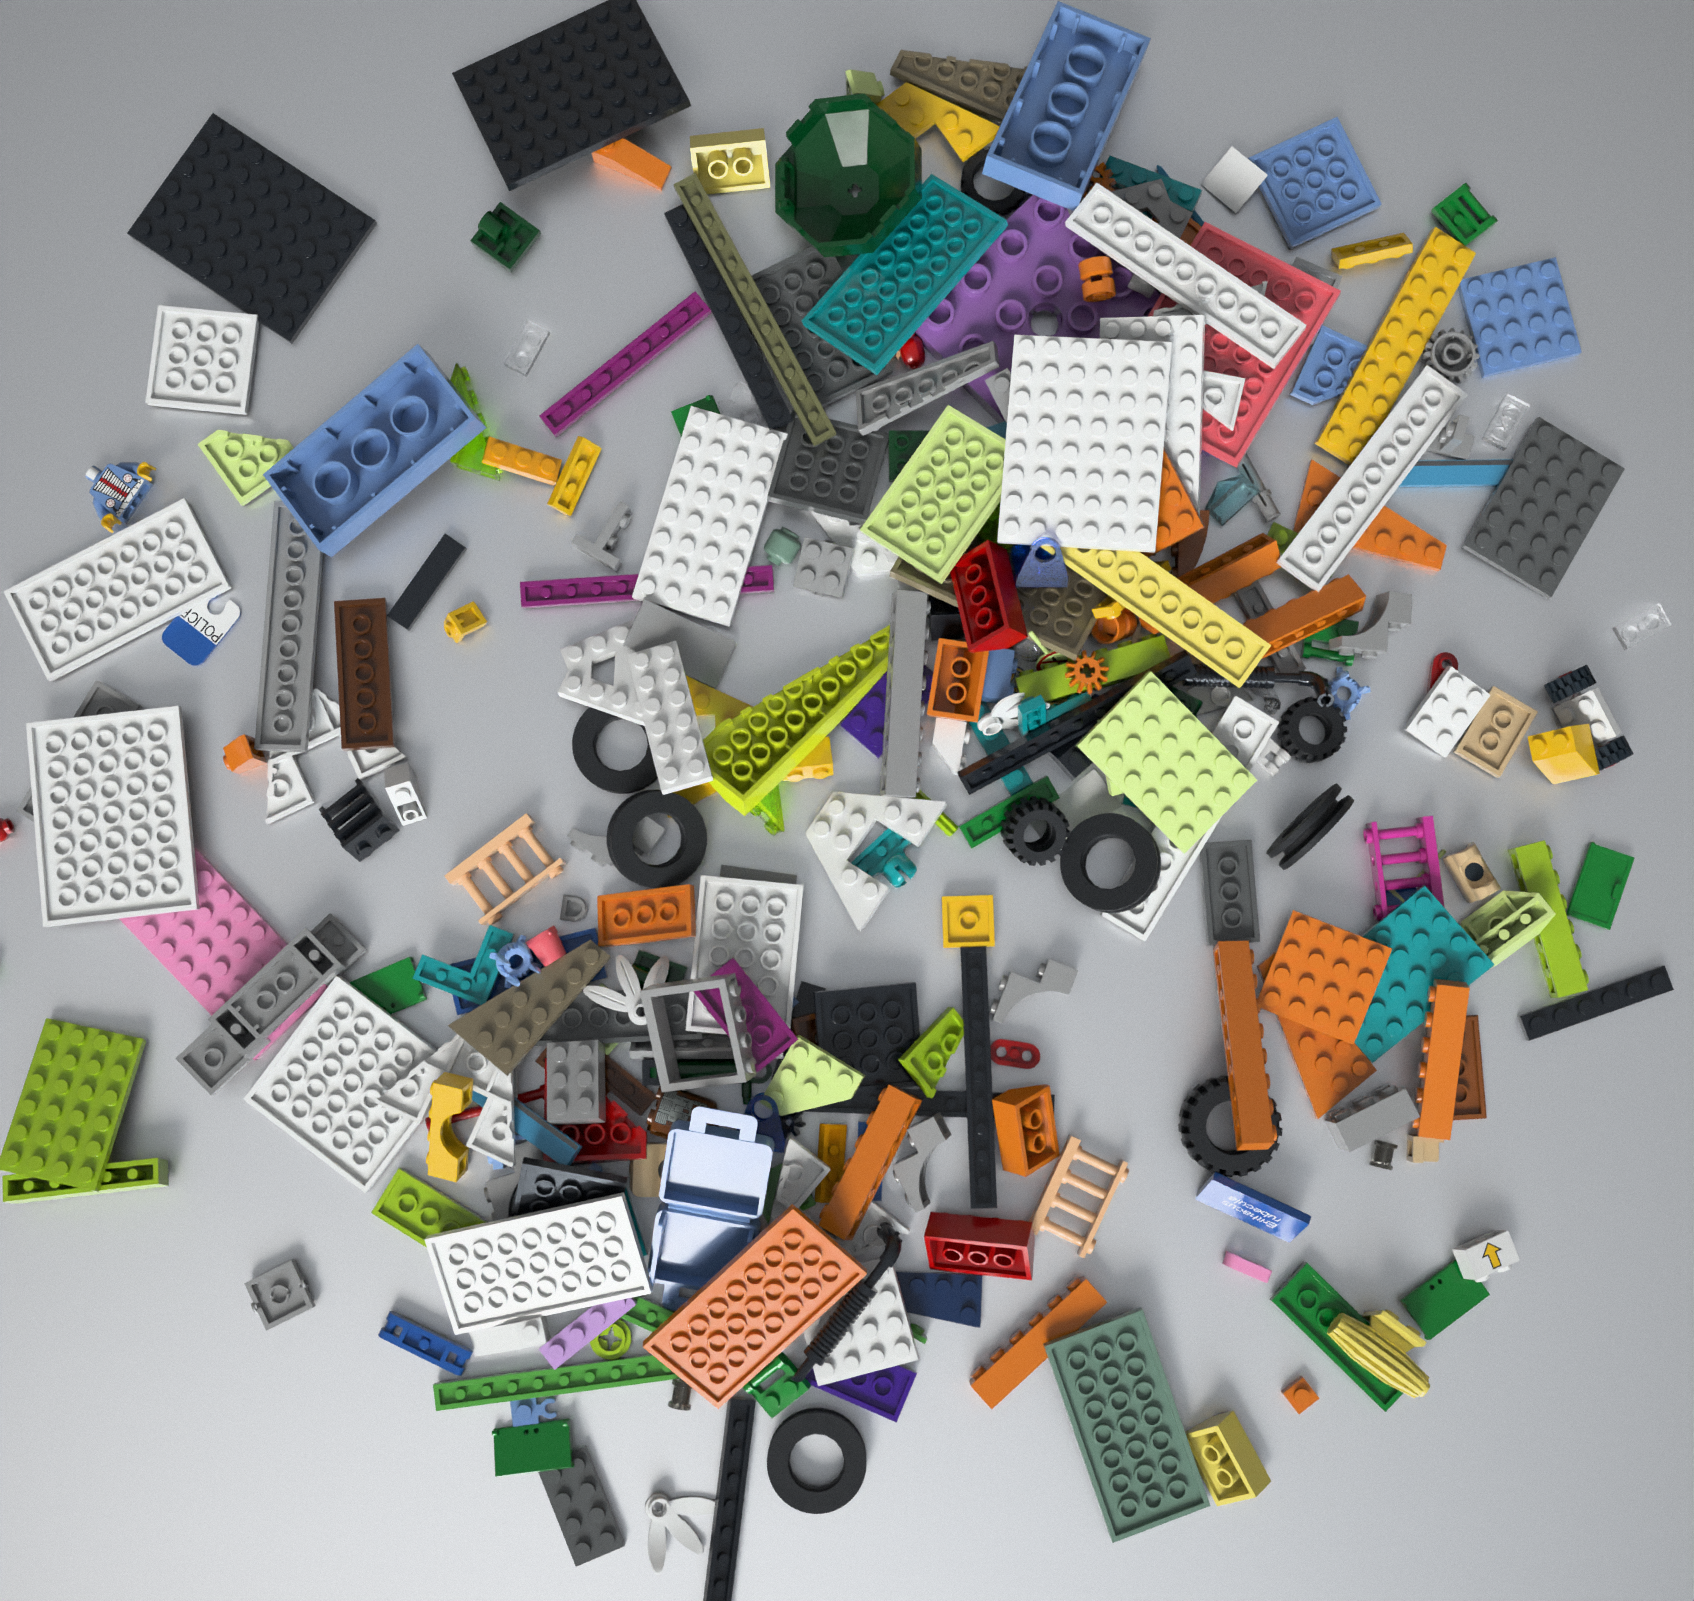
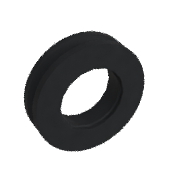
M589 707L579 718L572 738L573 756L581 773L595 786L616 794L635 793L653 784L658 777L645 726L638 724L645 732L648 743L646 754L641 762L628 770L618 771L610 769L598 757L596 748L598 735L604 726L623 718Z
M1337 783L1329 787L1304 809L1267 850L1266 854L1270 858H1274L1281 852L1285 854L1279 862V866L1283 870L1291 867L1309 852L1339 822L1354 803V799L1350 795H1347L1340 801L1336 800L1342 790Z
M657 789L645 790L627 798L613 813L607 829V849L611 861L617 870L632 882L654 889L676 886L688 879L701 864L707 846L706 826L697 808L686 798L675 793L663 795L661 790ZM654 813H664L672 817L678 824L681 833L680 847L675 856L668 862L659 865L647 864L641 861L635 853L632 844L633 832L638 822Z
M1115 813L1098 814L1082 821L1071 831L1070 837H1067L1066 840L1069 844L1067 847L1063 846L1062 851L1064 853L1060 856L1061 875L1069 892L1082 904L1099 912L1120 913L1140 905L1153 892L1161 872L1160 851L1149 831L1135 820ZM1108 838H1118L1127 842L1133 849L1136 859L1135 869L1130 879L1122 886L1113 889L1100 888L1094 885L1088 877L1086 870V859L1091 848L1099 841Z
M808 1408L792 1414L776 1429L769 1445L767 1471L771 1485L786 1504L801 1512L824 1514L843 1507L857 1494L866 1473V1448L860 1432L844 1415L827 1408ZM813 1434L826 1435L833 1439L841 1448L844 1457L843 1468L839 1476L830 1484L820 1487L809 1486L800 1481L793 1473L790 1464V1455L795 1444L802 1438Z

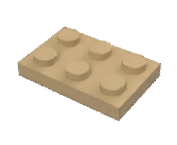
M1492 686L1488 691L1490 697L1469 724L1453 752L1499 778L1538 711L1497 687Z

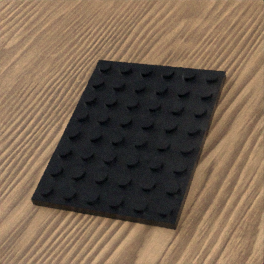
M607 0L452 73L509 191L691 106L688 96L636 0Z
M212 113L127 234L244 313L258 315L259 323L293 344L377 225V222Z

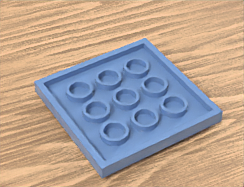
M1338 117L1248 158L1268 175L1259 185V188L1290 249L1376 210L1382 205Z
M1556 257L1461 280L1458 292L1469 333L1473 337L1472 343L1478 345L1475 352L1480 355L1477 362L1482 378L1561 360L1582 353Z

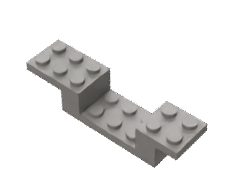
M331 913L328 914L313 930L310 931L307 928L302 930L208 1019L212 1024L175 1059L211 1096H214L271 1042L268 1036L323 984L329 986L337 975L344 973L367 950Z

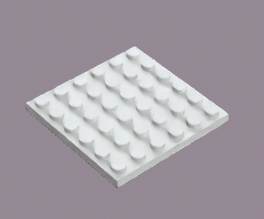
M337 975L243 1100L356 1187L367 1193L419 1125V1123L374 1103V1101L438 1050L340 975Z

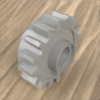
M1451 328L1446 333L1442 329L1438 336L1432 335L1429 339L1430 342H1427L1424 349L1428 352H1424L1421 358L1428 362L1424 364L1423 368L1428 365L1450 382L1455 380L1459 384L1463 381V377L1467 379L1472 374L1471 371H1474L1478 366L1474 362L1480 357L1475 352L1478 345L1472 343V336L1467 337L1464 335V330H1461L1459 333L1455 332L1454 328ZM1446 352L1452 353L1455 356V360H1450Z

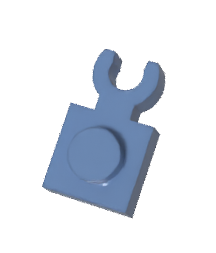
M547 1397L543 1402L539 1403L538 1398L510 1401L513 1427L538 1424L540 1422V1415L549 1419L556 1417L558 1412H550L546 1407L548 1403H555L556 1397Z

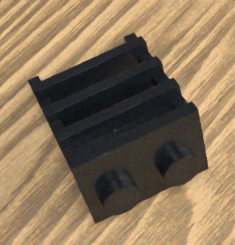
M357 778L355 780L357 785L327 809L322 806L319 808L321 816L327 821L329 828L334 832L335 837L340 841L342 848L361 862L382 844L389 841L400 830L383 813L362 780ZM364 794L361 798H359L357 801H355L352 805H350L347 809H345L343 812H341L338 816H336V817L332 820V817H334L336 814H338L341 810H343V809H344L346 806H348L351 802H353L355 799H357L360 795ZM368 804H371L368 808H366L364 811H362L359 815H357L354 819H352L350 822H348V823H347L345 826H343L340 830L338 829V828L341 827L344 823H346L349 819H351L353 816H355L358 812H360L363 808H365Z

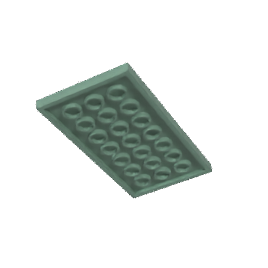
M1141 1307L1043 1343L1112 1543L1210 1506L1144 1311Z

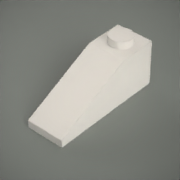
M546 1316L469 1332L474 1357L532 1347L547 1343L551 1338Z

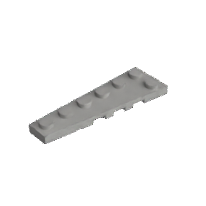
M994 341L856 390L858 431L862 435L877 431L882 426L1000 367L997 345Z

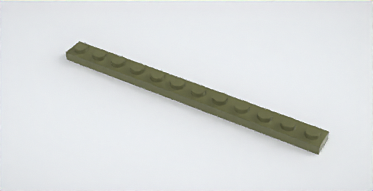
M696 173L673 184L677 195L813 446L835 436L836 431Z

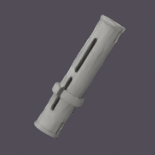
M1245 453L1237 469L1253 496V503H1257L1266 522H1270L1279 517L1281 513L1270 496L1272 494L1270 489H1266L1247 453Z

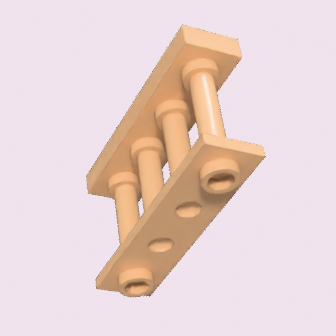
M527 813L444 875L450 884L456 885L458 883L463 885L484 912L485 916L478 920L481 925L495 924L503 917L501 913L549 876L553 879L564 871L562 866L566 864L565 860L559 858L557 861H554L533 834L532 826L536 822ZM517 837L526 840L546 867L536 877L531 874L512 849L513 844L511 842ZM498 852L506 856L526 883L515 893L491 863L493 861L491 857ZM477 868L483 869L506 899L494 909L471 879L472 875L470 873Z
M1069 1134L1029 1222H1033L1035 1235L1038 1234L1039 1230L1044 1231L1045 1229L1080 1246L1077 1254L1085 1258L1086 1253L1091 1254L1095 1247L1096 1240L1093 1238L1119 1182L1124 1183L1129 1169L1126 1168L1128 1163L1120 1159L1116 1166L1082 1150V1146L1079 1145L1081 1140ZM1072 1159L1075 1161L1079 1159L1113 1175L1107 1189L1072 1174L1071 1170L1068 1169ZM1067 1182L1102 1199L1096 1212L1093 1213L1060 1197V1193L1057 1191L1061 1183L1066 1184ZM1050 1206L1053 1208L1057 1206L1090 1222L1085 1236L1083 1237L1050 1221L1049 1217L1046 1216Z

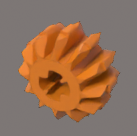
M1082 650V659L1077 657L1076 661L1073 660L1074 663H1066V668L1072 671L1066 672L1065 678H1074L1070 681L1069 687L1071 688L1078 684L1077 693H1081L1083 687H1086L1087 693L1092 694V685L1099 691L1102 689L1099 681L1107 682L1108 677L1102 673L1108 672L1109 667H1100L1104 663L1105 658L1101 657L1096 661L1097 652L1095 651L1091 653L1089 658L1087 657L1086 650ZM1084 667H1088L1089 671L1094 672L1091 673L1090 678H1086L1085 674H1080Z

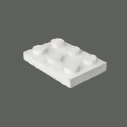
M1448 665L1403 729L1446 758L1490 697V694L1455 668Z

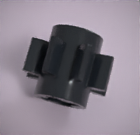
M795 1112L773 1118L772 1121L776 1122L777 1127L775 1133L779 1131L784 1133V1139L788 1138L791 1132L795 1137L800 1135L798 1128L806 1125L805 1122H802L801 1116L803 1112ZM790 1118L792 1123L788 1126L786 1121Z

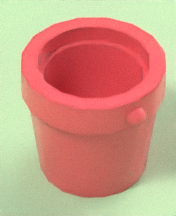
M554 925L525 942L544 967L567 954Z

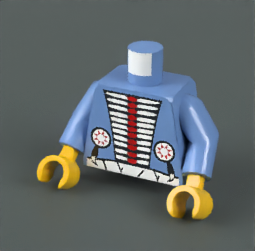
M120 462L116 466L110 463L107 464L103 471L96 466H91L88 469L86 478L94 483L89 491L94 497L92 503L101 520V525L109 532H114L112 528L116 523L119 525L122 522L128 523L152 488L153 484L149 482L152 478L149 477V474L152 470L156 471V467L147 462Z

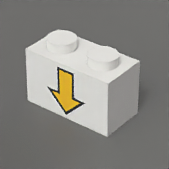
M1493 1230L1452 1249L1463 1278L1475 1280V1282L1488 1280L1490 1274L1495 1271L1498 1273L1507 1271L1512 1268L1511 1264L1520 1260L1508 1230Z

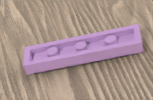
M631 1297L591 1306L547 1343L542 1345L539 1351L553 1369H557L637 1304V1301Z

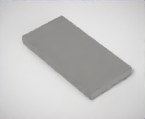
M644 599L623 646L638 652L676 641L686 676L715 689L736 642Z

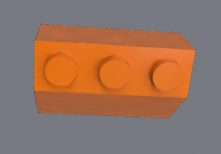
M939 638L927 709L928 716L978 723L989 651L971 653L968 651L966 642Z
M1043 1084L1009 1089L992 1099L1004 1171L1027 1177L1060 1156L1050 1085Z

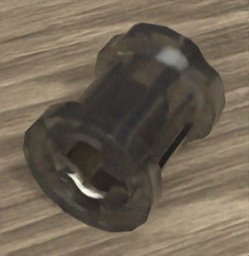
M1375 1139L1374 1157L1369 1165L1393 1170L1391 1162L1394 1149H1397L1398 1145Z
M673 1379L674 1389L668 1406L677 1410H690L691 1405L689 1401L692 1387L682 1379Z

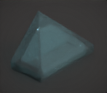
M1244 474L1219 481L1205 510H1210L1209 514L1221 526H1224L1260 490Z

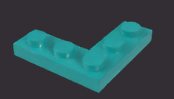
M1087 692L1083 694L1076 693L1071 695L1066 702L1060 705H1050L1048 709H1046V703L1041 695L1035 698L1034 696L1025 698L1017 706L1020 736L1023 737L1092 700Z
M489 925L471 972L422 954L412 979L482 1005L489 1001L500 973L496 967V960L489 958L490 953H498L503 946L512 943L515 934Z

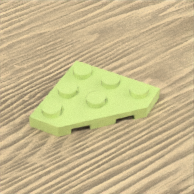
M217 430L198 443L200 449L242 506L271 487L263 474L294 449L288 440L264 438L263 436L244 433L237 434L224 430Z
M797 1035L798 1040L790 1046L760 1103L783 1116L848 1100L854 1096L865 1075L801 1035Z

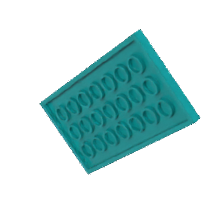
M931 174L922 184V199L874 253L860 254L802 319L803 325L878 375L1008 227L1007 220Z

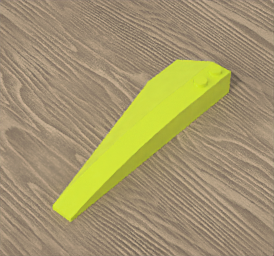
M890 625L871 635L870 639L862 644L857 643L852 646L850 651L840 657L837 655L828 660L829 663L821 668L816 667L783 686V690L774 695L769 694L764 697L763 701L752 708L750 706L745 708L735 718H728L721 722L703 739L714 780L709 783L726 802L746 816L856 706L887 671Z

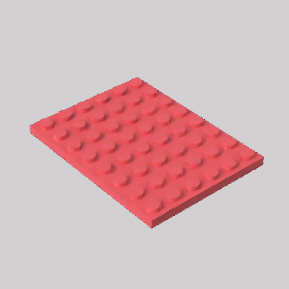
M1204 222L1190 246L1250 287L1262 284L1263 281H1268L1265 297L1307 325L1305 331L1276 368L1273 369L1212 326L1205 324L1204 371L1245 378V383L1233 431L1203 409L1202 450L1237 468L1340 296L1341 290ZM1161 293L1148 317L1153 316L1154 310L1165 307L1172 308L1178 303L1164 293Z

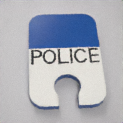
M217 595L175 617L162 634L163 643L187 663L193 666L202 665L241 616L240 607L229 599L225 604L223 612L218 615L211 614L208 608L210 601L217 598Z

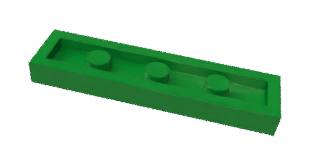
M1046 775L958 825L970 848L972 849L1000 833V830L1004 829L1001 826V820H1006L1004 813L1006 810L1010 812L1013 809L1010 805L1014 802L1017 805L1020 804L1021 798L1025 797L1029 801L1030 796H1036L1038 799L1040 797L1046 798L1049 802L1059 799L1060 797L1049 777Z

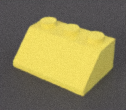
M764 128L690 136L693 174L696 173L707 194L770 188Z
M1234 1411L1215 1415L1185 1431L1198 1471L1217 1506L1255 1498L1271 1482Z

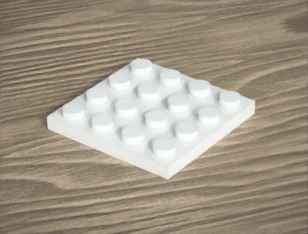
M158 305L145 403L150 406L248 415L259 329L258 315Z
M879 1258L861 1263L867 1268V1275L863 1279L866 1280L880 1262ZM894 1265L892 1268L888 1267L874 1287L878 1293L873 1299L871 1298L872 1301L868 1303L869 1305L865 1307L859 1318L855 1320L856 1322L852 1324L853 1326L849 1328V1331L846 1332L840 1343L836 1345L837 1347L833 1349L822 1366L817 1364L813 1366L818 1386L919 1360ZM846 1294L804 1331L807 1346L817 1336L816 1334L820 1332V1329L823 1328L830 1315H833V1311H836V1307H839Z

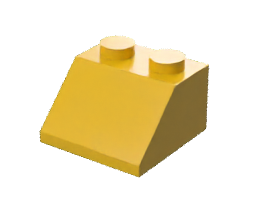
M1589 724L1569 726L1527 736L1533 762L1553 784L1600 774Z

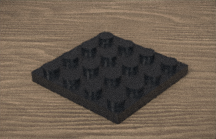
M915 982L813 992L817 1046L865 1075L855 1093L883 1090L888 1085H894L899 1088L918 1086L898 1060L920 1037Z
M524 1157L512 1217L624 1192L625 1194L628 1177Z

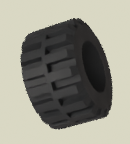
M1313 696L1292 704L1280 717L1282 720L1277 727L1280 728V732L1277 735L1278 739H1282L1283 743L1280 744L1282 749L1286 748L1290 756L1296 757L1295 760L1299 762L1306 761V763L1322 761L1338 752L1341 748L1340 745L1346 739L1344 733L1347 732V726L1343 724L1346 718L1345 716H1340L1339 712L1342 710L1339 707L1335 708L1332 705L1326 707L1324 701V706L1321 707L1317 702V698H1313ZM1313 716L1322 722L1325 735L1321 743L1310 744L1302 738L1299 724L1303 717Z
M1030 796L1029 801L1025 797L1021 798L1020 804L1017 805L1014 802L1010 805L1013 809L1010 812L1006 810L1004 813L1006 820H1001V826L1004 828L1000 830L1001 836L1004 838L1003 842L1011 853L1024 864L1027 862L1029 865L1035 866L1037 862L1040 866L1046 865V860L1052 863L1056 860L1054 856L1057 854L1061 856L1064 853L1061 850L1062 847H1067L1069 844L1066 840V837H1070V831L1067 829L1070 826L1069 822L1065 819L1066 816L1046 798L1040 797L1038 799L1036 796ZM1036 820H1046L1047 828L1044 835L1037 841L1025 842L1024 832L1027 826Z

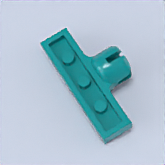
M1109 155L1106 162L1105 171L1111 169L1113 175L1110 178H1114L1117 183L1113 185L1114 187L1123 189L1162 179L1170 201L1189 210L1193 214L1202 194L1201 189ZM1149 211L1142 212L1148 218H1152V214Z
M889 828L851 862V864L873 878L879 874L883 875L896 888L907 883L899 873L900 870L910 879H912L917 871L915 864L905 855L906 848L912 843Z

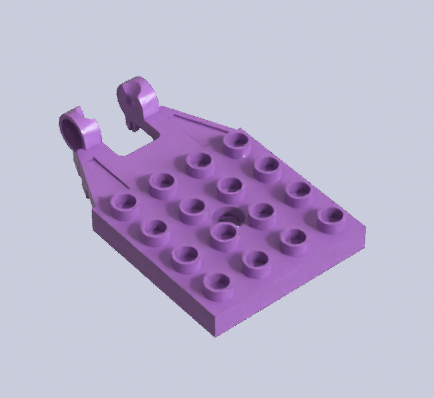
M1032 195L1007 219L1008 227L915 331V336L921 338L924 348L937 361L991 341L995 342L998 347L1000 367L962 387L997 423L1004 422L1005 419L985 380L1006 368L1011 373L1014 335L1040 336L1033 332L1031 327L1032 314L1034 312L1047 311L1056 315L1058 328L1056 334L1050 336L1100 339V318L1148 317L1161 295L1155 289L1151 297L1148 298L1128 288L1127 286L1134 273L1111 258L1113 274L1110 278L1114 279L1116 296L1100 302H1085L1081 288L1084 281L1080 279L1078 264L1088 258L1110 256L1065 226L1066 220L1070 217L1067 208ZM1202 450L1201 454L1204 453L1207 457L1211 456V454Z

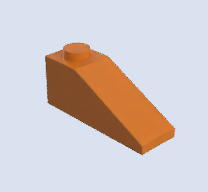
M624 138L591 153L594 162L660 190L663 189L672 169L670 165Z

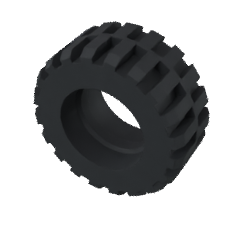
M1228 1076L1210 1078L1205 1080L1204 1084H1198L1193 1089L1194 1092L1190 1096L1187 1095L1184 1100L1186 1104L1183 1109H1180L1179 1113L1181 1123L1178 1124V1129L1182 1135L1181 1142L1186 1147L1189 1156L1208 1171L1217 1172L1226 1177L1247 1176L1248 1172H1257L1262 1169L1261 1165L1264 1162L1269 1163L1273 1158L1271 1156L1272 1152L1278 1150L1280 1143H1277L1278 1137L1282 1136L1283 1128L1279 1126V1121H1282L1280 1112L1276 1110L1277 1104L1274 1099L1269 1097V1099H1272L1274 1107L1271 1121L1277 1130V1139L1274 1141V1144L1266 1150H1223L1215 1146L1209 1139L1206 1123L1210 1112L1215 1106L1231 1101Z

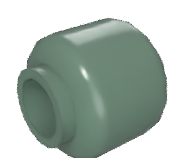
M783 526L781 530L774 529L764 545L765 552L769 554L767 559L778 566L782 562L785 564L792 563L801 548V543L798 540L800 536Z

